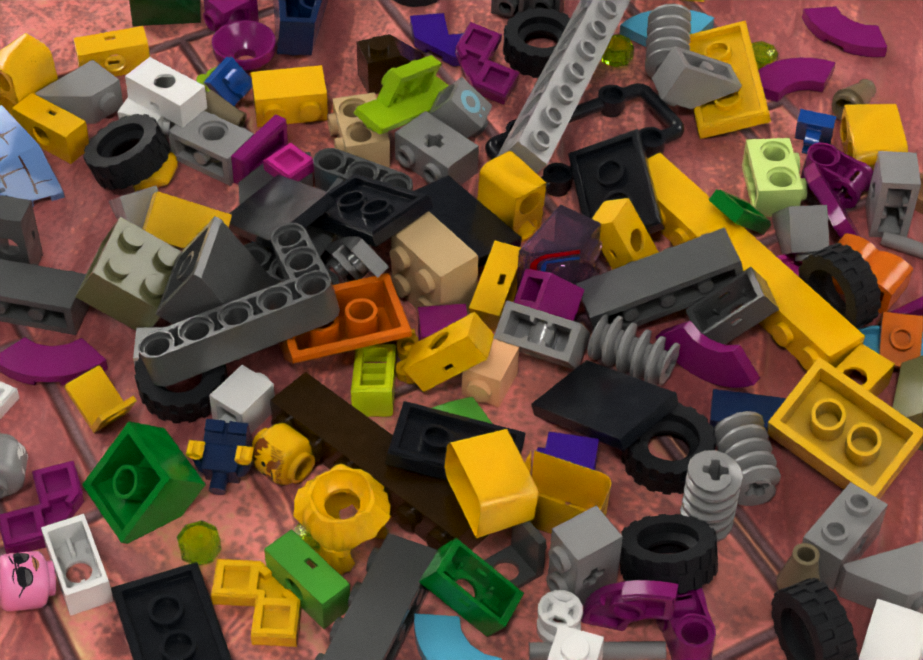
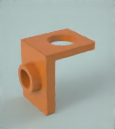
M883 312L875 323V326L881 325L878 354L895 363L894 368H901L902 362L921 356L923 316Z

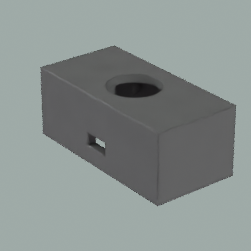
M0 195V258L38 265L43 256L32 200ZM8 239L14 241L18 246L9 245Z
M749 267L687 308L686 312L689 320L692 321L703 335L718 343L727 344L778 311L779 307L767 281L752 267Z

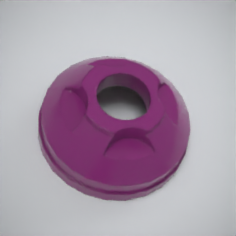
M251 20L234 21L220 27L212 37V49L216 60L221 63L226 57H233L247 74L255 72L267 64L275 54V35L269 27L260 22ZM245 55L253 57V59L236 60Z

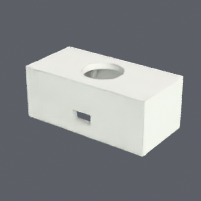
M151 57L125 76L129 99L182 128L207 109L204 85Z
M81 514L41 527L50 560L54 564L55 574L70 616L113 602L110 583L85 515ZM79 563L89 565L92 568V574L86 581L83 579L80 580V583H74L67 579L66 573L71 566Z

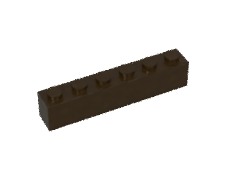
M304 372L270 399L272 426L285 423L307 437L312 455L315 457V462L319 461L329 469L337 464H344L350 468L362 469L368 472L384 486L383 491L387 493L391 505L390 515L394 517L397 524L405 531L414 532L426 541L428 547L438 551L440 547L457 538L469 549L473 550L488 536L476 538L449 481L385 465L393 435L307 372Z

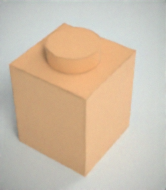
M493 338L488 359L462 372V395L473 397L477 402H484L499 407L518 373L519 347Z

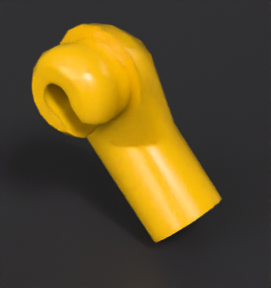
M172 152L168 153V159L162 164V167L147 180L145 179L133 186L134 191H140L152 186H157L158 188L168 185L178 167L176 156Z

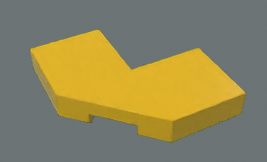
M217 559L211 593L212 605L254 606L251 629L252 645L297 647L301 614L300 599L290 589H285L272 576V571L261 561Z

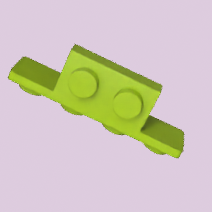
M430 55L419 60H412L403 66L391 68L382 78L381 84L383 87L377 99L357 106L354 115L362 120L369 130L377 134H383L409 123L425 111L429 113L438 93L449 86L436 76L442 63Z

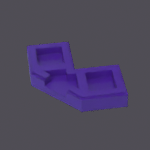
M444 13L410 16L414 46L426 53L432 51L442 56V61L452 66H460L455 55V49L463 33L448 34Z

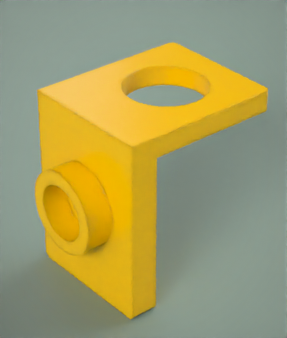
M100 365L70 381L64 387L93 433L129 413L137 402L134 395L123 401Z

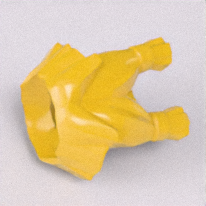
M344 464L335 465L330 471L317 475L314 479L307 481L304 487L298 489L294 499L293 517L320 544L318 554L340 575L350 572L355 564L350 553L351 549L374 537L386 538L389 533L386 523L391 518V505L387 493L383 491L384 486L368 472L362 469H353ZM351 504L358 510L354 516L347 519H341L339 514L341 509H345Z

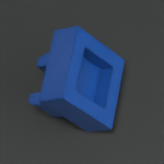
M226 57L204 81V84L235 106L252 88V79L233 57Z
M800 109L795 138L804 140L802 153L807 154L809 147L815 143L831 144L836 116Z

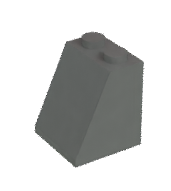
M214 216L177 256L155 315L171 324H175L273 286L276 283L221 219Z

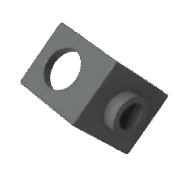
M530 521L512 526L511 545L484 561L493 568L501 563L513 564L518 569L519 574L510 582L517 588H521L543 575L545 550L547 548L546 539Z

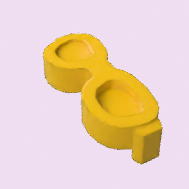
M411 329V337L399 339L396 345L398 358L401 360L396 364V375L398 380L407 384L415 383L403 370L411 345L419 341L415 329Z

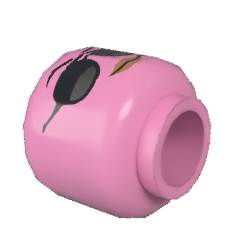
M29 551L0 556V606L4 611L42 608L46 605L49 596L55 595L56 575L52 560L46 561L41 552Z

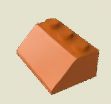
M389 273L381 274L378 278L372 276L333 285L340 308L339 315L335 320L279 344L284 359L294 364L411 337L412 330Z

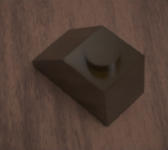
M391 34L356 42L357 72L367 93H380L383 87L381 84L382 78L391 68H397L410 63L412 60H419L425 57L423 53Z

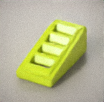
M376 344L359 348L355 351L351 403L353 407L367 417H390L393 415L396 345ZM364 362H386V363H364Z

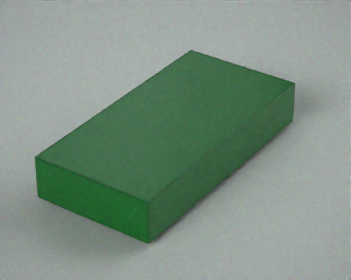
M716 189L708 199L738 225L763 235L772 225L771 221L748 201L723 190Z

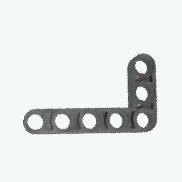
M298 223L283 224L276 228L271 235L275 255L286 281L154 331L140 341L138 351L153 384L157 386L176 384L335 320L339 315L340 308L331 277L306 229Z

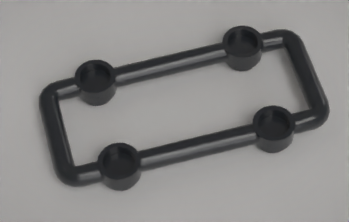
M641 83L631 84L623 88L617 85L603 86L598 91L597 98L577 105L569 121L571 123L600 111L604 116L616 117L624 110L627 101L639 97L668 126V128L663 130L655 127H645L639 130L647 159L658 153L662 154L665 144L677 140L684 133V124L681 119L659 98L652 88ZM516 119L507 124L506 132L493 136L487 141L485 151L491 160L497 157ZM563 163L549 164L545 167L541 177L546 182L547 193L555 197L565 195L572 187V180H574L571 165L568 166Z

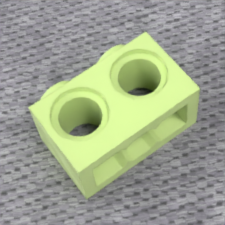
M790 138L746 139L742 170L751 205L765 217H772V213L789 206H800L801 201L807 198V182L805 178H800L799 153L793 152Z

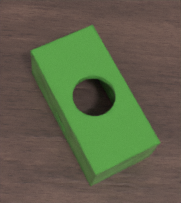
M292 529L264 549L266 566L272 571V576L285 589H290L300 599L301 608L323 629L347 612L349 609L350 584ZM308 560L316 565L314 569L306 563Z

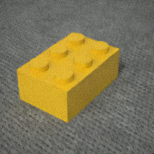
M818 357L768 421V435L843 490L851 482L878 499L882 497L923 442V429L821 357Z

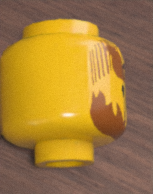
M285 423L274 424L270 428L260 430L253 439L254 467L276 484L286 486L291 483H300L312 471L315 457L312 455L309 440Z

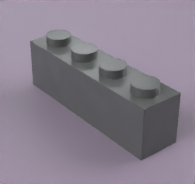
M724 227L677 246L666 248L661 252L640 260L629 262L624 266L603 274L592 276L587 280L576 283V285L585 289L581 300L593 330L602 316L607 314L609 324L617 316L623 317L622 330L625 331L631 323H636L637 326L692 306L742 273L743 268L741 260Z
M0 258V321L76 335L90 307L89 304L75 297L86 274Z
M388 533L381 547H375L370 553L366 566L367 574L362 583L357 581L354 584L348 599L349 609L344 618L338 617L335 620L330 632V645L326 653H319L315 660H395L414 623V613H419L429 592L426 587L419 583V580L435 556L437 549Z

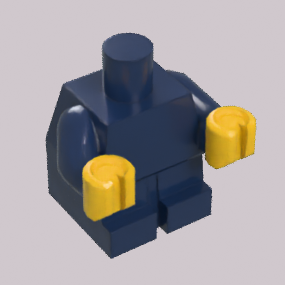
M206 419L203 441L189 440L186 456L193 460L197 470L204 474L206 480H211L209 491L213 494L224 495L228 482L239 484L241 478L246 476L254 463L253 439L248 423L233 421L226 423L224 420Z

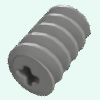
M664 4L656 7L648 16L645 71L651 78L674 46L690 51L691 12L685 6Z
M603 315L590 337L587 347L588 356L593 360L602 358L603 364L609 367L616 364L618 372L627 373L630 371L632 377L640 380L644 378V381L662 386L675 367L680 344L674 343L666 351L664 350L666 337L660 336L652 344L650 343L651 330L646 329L640 337H637L638 326L636 323H631L624 331L622 330L623 317L617 316L609 324L608 315Z
M744 411L722 419L714 427V437H716L717 451L729 455L741 468L743 479L737 504L754 506L769 502L775 496V486L780 482L781 474L776 467L777 461L774 454H772L773 448L770 441H768L769 435L764 427L762 415L757 412Z
M711 450L695 454L688 464L680 514L687 517L692 516L708 523L709 527L714 528L716 531L717 542L726 538L732 530L743 479L741 468L737 462L725 453Z

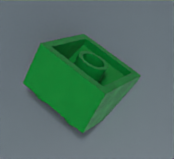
M128 421L82 484L120 542L125 544L181 517L206 485L165 428Z

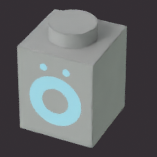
M461 77L438 93L429 113L464 137H477L488 125L486 119L492 105Z

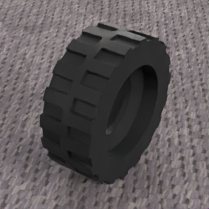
M545 8L526 9L524 12L516 13L513 18L507 21V25L504 28L503 55H505L506 63H509L513 70L519 71L522 75L538 78L555 46L538 48L526 44L525 41L533 38H547L558 43L570 20L568 15L557 12L554 9L549 10Z
M133 114L132 116L122 117L101 128L89 140V144L85 146L83 158L101 187H107L110 190L125 189L132 185L135 186L145 179L147 180L154 172L158 171L162 164L167 161L171 148L154 117H150L147 114Z
M836 243L802 260V265L798 269L799 277L857 329L877 318L878 310L881 308L880 288H878V280L876 275L873 274L869 263L862 258L858 251H854L851 246H843L841 243ZM832 276L839 283L844 293L846 303L841 299V297L837 293L835 286L833 284Z
M138 354L139 359L135 362L134 369L136 375L134 376L142 403L146 404V408L151 414H156L158 419L163 421L170 420L173 423L179 424L184 421H188V423L195 422L198 418H205L210 415L209 395L228 378L226 364L202 373L201 381L194 389L176 393L168 390L165 386H157L151 382L141 356Z
M679 403L677 407L622 451L621 460L622 464H625V471L628 476L631 475L635 483L639 486H645L647 490L652 492L658 491L667 495H671V493H684L690 459L702 451L716 449L715 430L708 423V419L703 414L701 415L696 412L697 410L691 406L686 407ZM658 435L675 436L687 442L689 453L682 460L670 461L660 459L649 452L648 442L652 437Z
M658 514V516L643 517L639 521L635 520L630 523V526L625 527L621 531L623 539L620 554L621 575L623 574L625 581L650 580L679 584L677 593L681 594L687 593L689 590L702 588V585L706 583L709 584L713 580V576H716L718 572L716 531L714 528H710L708 523L702 522L698 518L687 517L682 514Z
M809 578L775 592L771 602V614L775 633L778 636L779 644L787 660H858L857 642L853 634L851 621L849 622L843 605L840 604L838 597L828 588L827 584L820 582L817 578Z

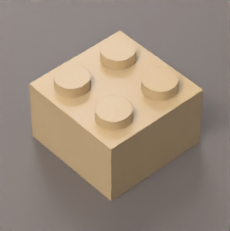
M428 211L391 237V280L397 295L407 299L416 308L417 313L418 307L466 304L468 315L470 314L469 306L477 288L478 255Z

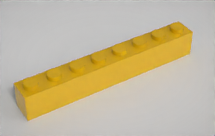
M658 153L648 158L665 227L660 232L673 246H677L698 238L703 234L725 227L741 260L743 271L752 267L767 281L779 307L778 311L759 322V324L773 336L777 344L785 347L798 359L805 370L808 371L818 357H821L836 368L860 343L863 344L864 334L743 226L734 223L708 200L710 197L666 157Z

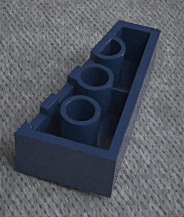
M273 0L277 54L292 56L312 55L328 0Z

